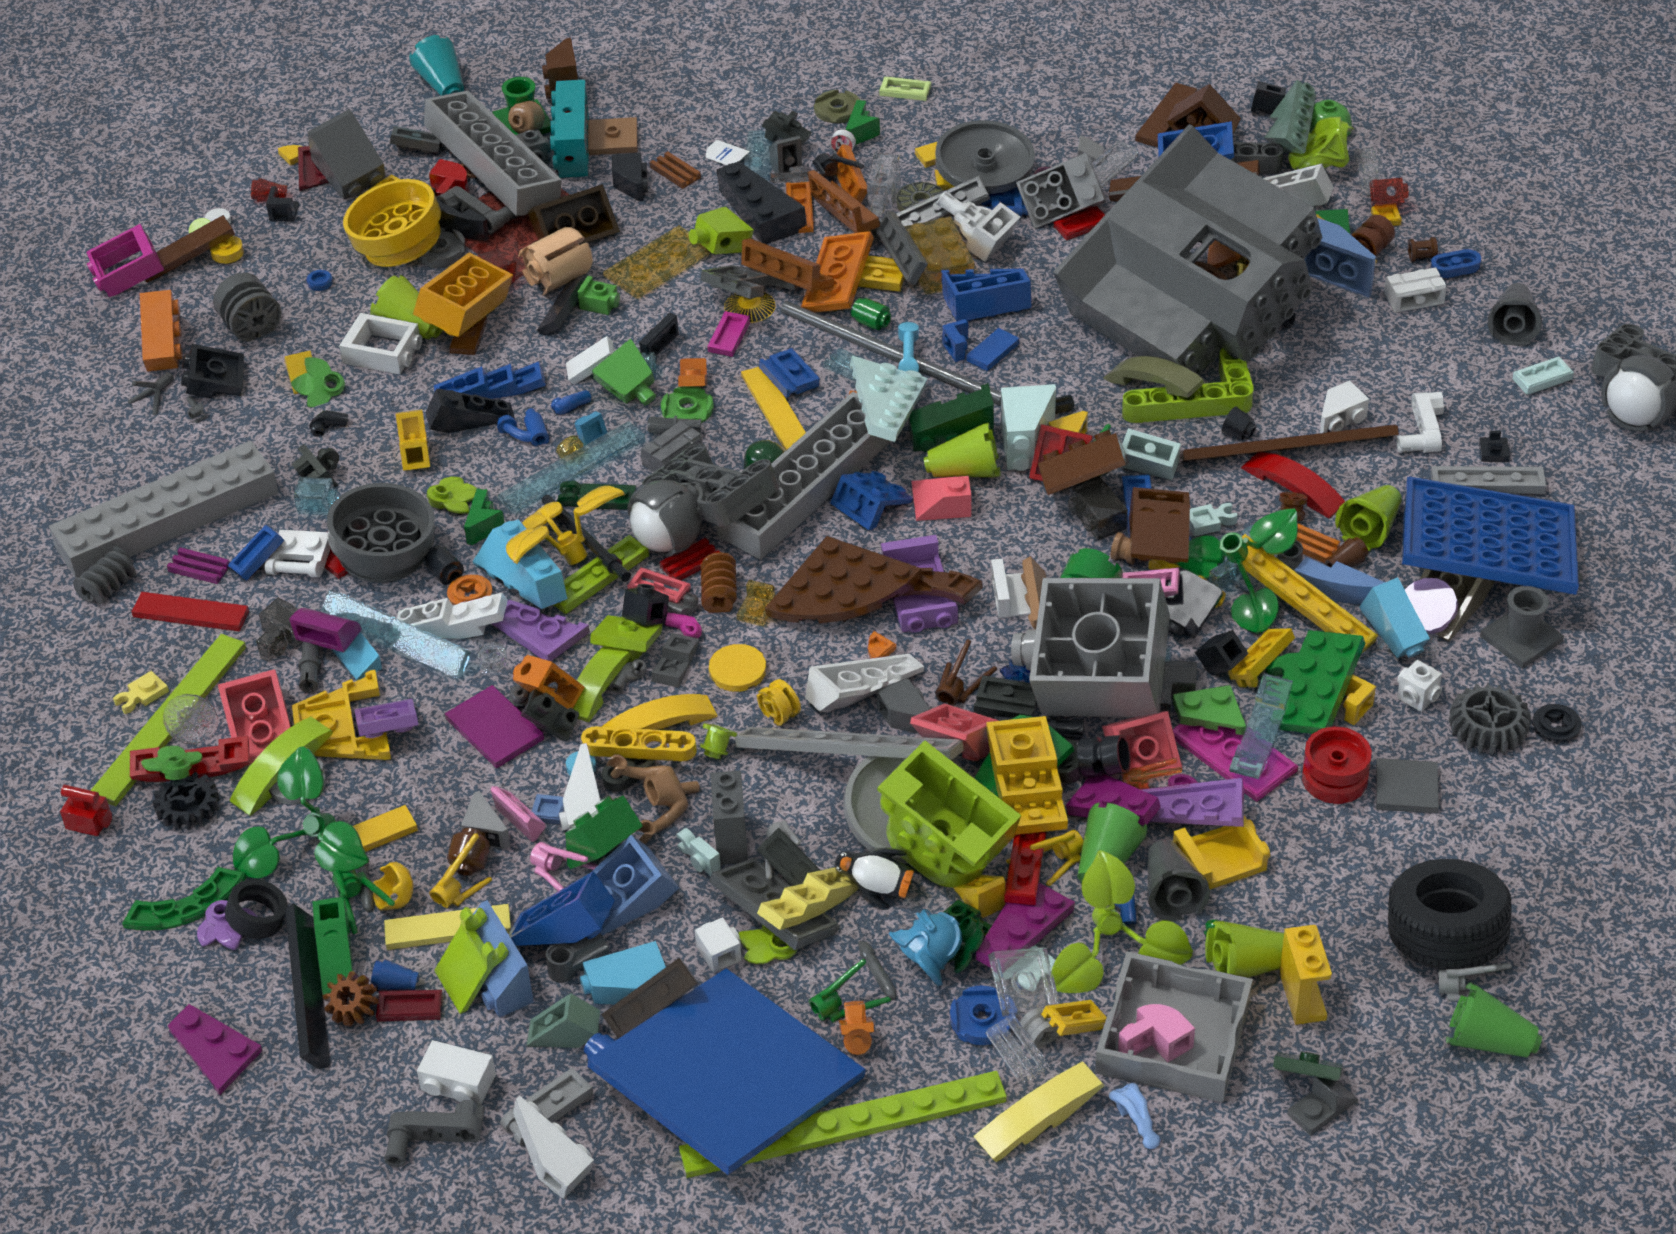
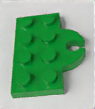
M1308 630L1299 653H1287L1275 658L1265 668L1266 672L1272 677L1277 675L1284 676L1277 681L1261 677V684L1266 696L1277 704L1270 720L1271 726L1280 730L1313 734L1322 728L1332 727L1366 644L1364 637L1361 635Z

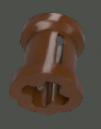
M1435 237L1421 241L1408 240L1407 249L1411 262L1422 258L1432 259L1438 255V245Z

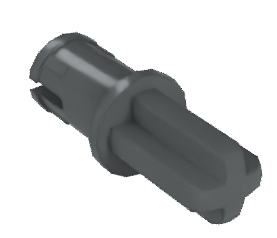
M674 416V418L649 417L647 430L649 433H664L680 421L690 426V429L691 427H701V419H679L677 416ZM693 428L699 433L701 432V428Z

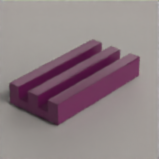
M180 547L177 551L178 555H174L172 558L173 563L169 562L167 565L168 572L218 584L228 570L230 561L229 559Z

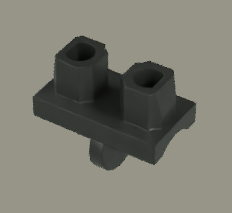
M773 111L771 116L765 119L762 127L766 129L765 138L768 140L777 141L779 138L787 139L800 136L801 146L810 138L812 132L802 127V124L796 121L798 113L795 111H791L789 115Z
M305 444L301 445L298 450L302 453V456L291 465L302 478L307 476L304 480L310 488L317 492L325 485H328L331 489L338 486L327 471L330 469L335 470L338 467L337 464L340 457L338 452L333 448H322L318 451L316 458Z
M534 689L529 695L528 703L521 716L534 723L540 731L545 730L558 739L567 741L579 717V712L572 708H565L557 703L555 698L548 693L543 694Z

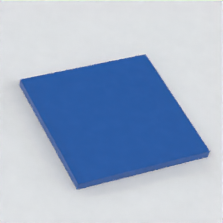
M1409 476L1405 485L1402 564L1577 595L1579 581L1575 507L1567 503Z
M727 968L588 1058V1068L727 1175L865 1077L866 1071L864 1067Z

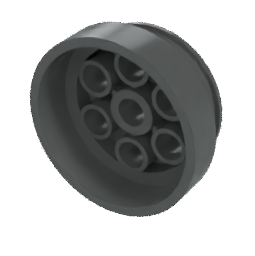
M372 483L353 488L337 498L329 509L327 515L329 546L338 557L341 565L354 577L377 583L401 580L419 568L424 561V557L434 544L435 517L433 509L427 499L421 494L402 485Z

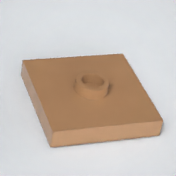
M637 117L589 120V155L638 152Z

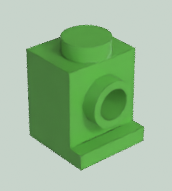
M587 276L578 290L579 307L582 310L609 315L612 308H617L620 302V294L617 293L616 285L593 281L592 276Z

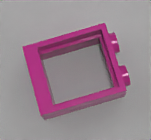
M141 224L86 252L90 260L87 266L94 276L93 280L100 292L105 290L109 297L115 296L164 270L156 250ZM142 251L143 255L106 274L105 269Z

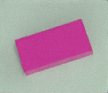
M725 311L707 346L708 352L733 357L750 325V317Z

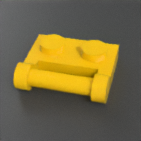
M868 255L858 286L900 292L905 277L893 258Z

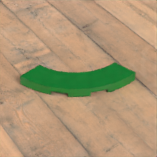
M217 867L210 878L194 889L193 894L178 901L174 899L154 902L135 900L122 922L123 928L144 931L163 930L182 926L203 918L210 904L219 900L228 901L233 887L246 880V873Z

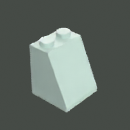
M1055 384L1001 388V431L1007 470L1024 471L1031 469L1041 424L1049 426V422L1055 420Z

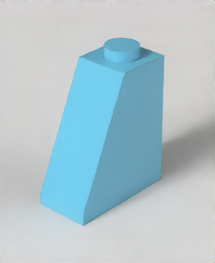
M1397 577L1373 587L1359 608L1396 658L1404 655L1411 658L1423 652V647L1430 638L1399 578Z
M654 941L583 962L584 975L580 976V982L584 994H591L594 1004L615 1005L666 966L657 943Z

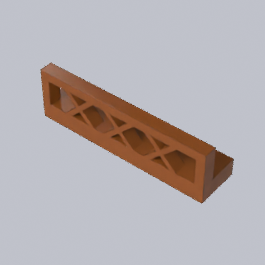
M815 170L807 172L813 198L853 232H867L880 227L879 217L835 182H829Z
M751 238L742 240L741 265L809 291L834 286V278L820 273V264Z

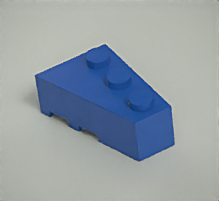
M1023 268L990 269V274H974V269L966 270V274H950L949 270H941L943 297L956 321L966 319L968 322L972 319L987 316L994 317L997 314L1019 312L1023 309L1032 308L1031 281Z

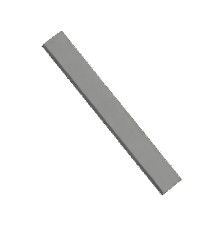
M748 727L735 737L736 747L894 758H907L924 740L950 760H953L964 751L963 741L960 739Z

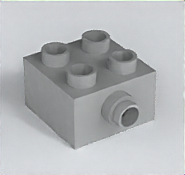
M1043 578L1036 629H1028L1026 634L1015 633L1011 643L1013 665L1026 666L1027 670H1031L1029 681L1042 716L1138 717L1160 712L1170 613L1160 578Z

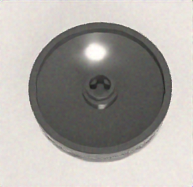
M977 120L959 124L946 131L936 145L935 164L937 170L953 186L980 176L988 194L1006 192L1018 187L1016 182L1029 177L1034 168L1035 151L1028 137L1020 130L997 121Z

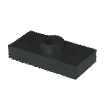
M779 827L756 849L792 886L803 884L807 873L820 871Z

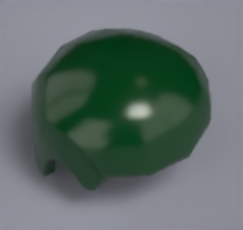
M756 441L746 450L744 469L752 463L763 459H768L773 463L785 451L779 444L773 441Z

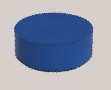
M315 270L306 279L308 287L314 291L326 290L333 284L332 275L326 270Z

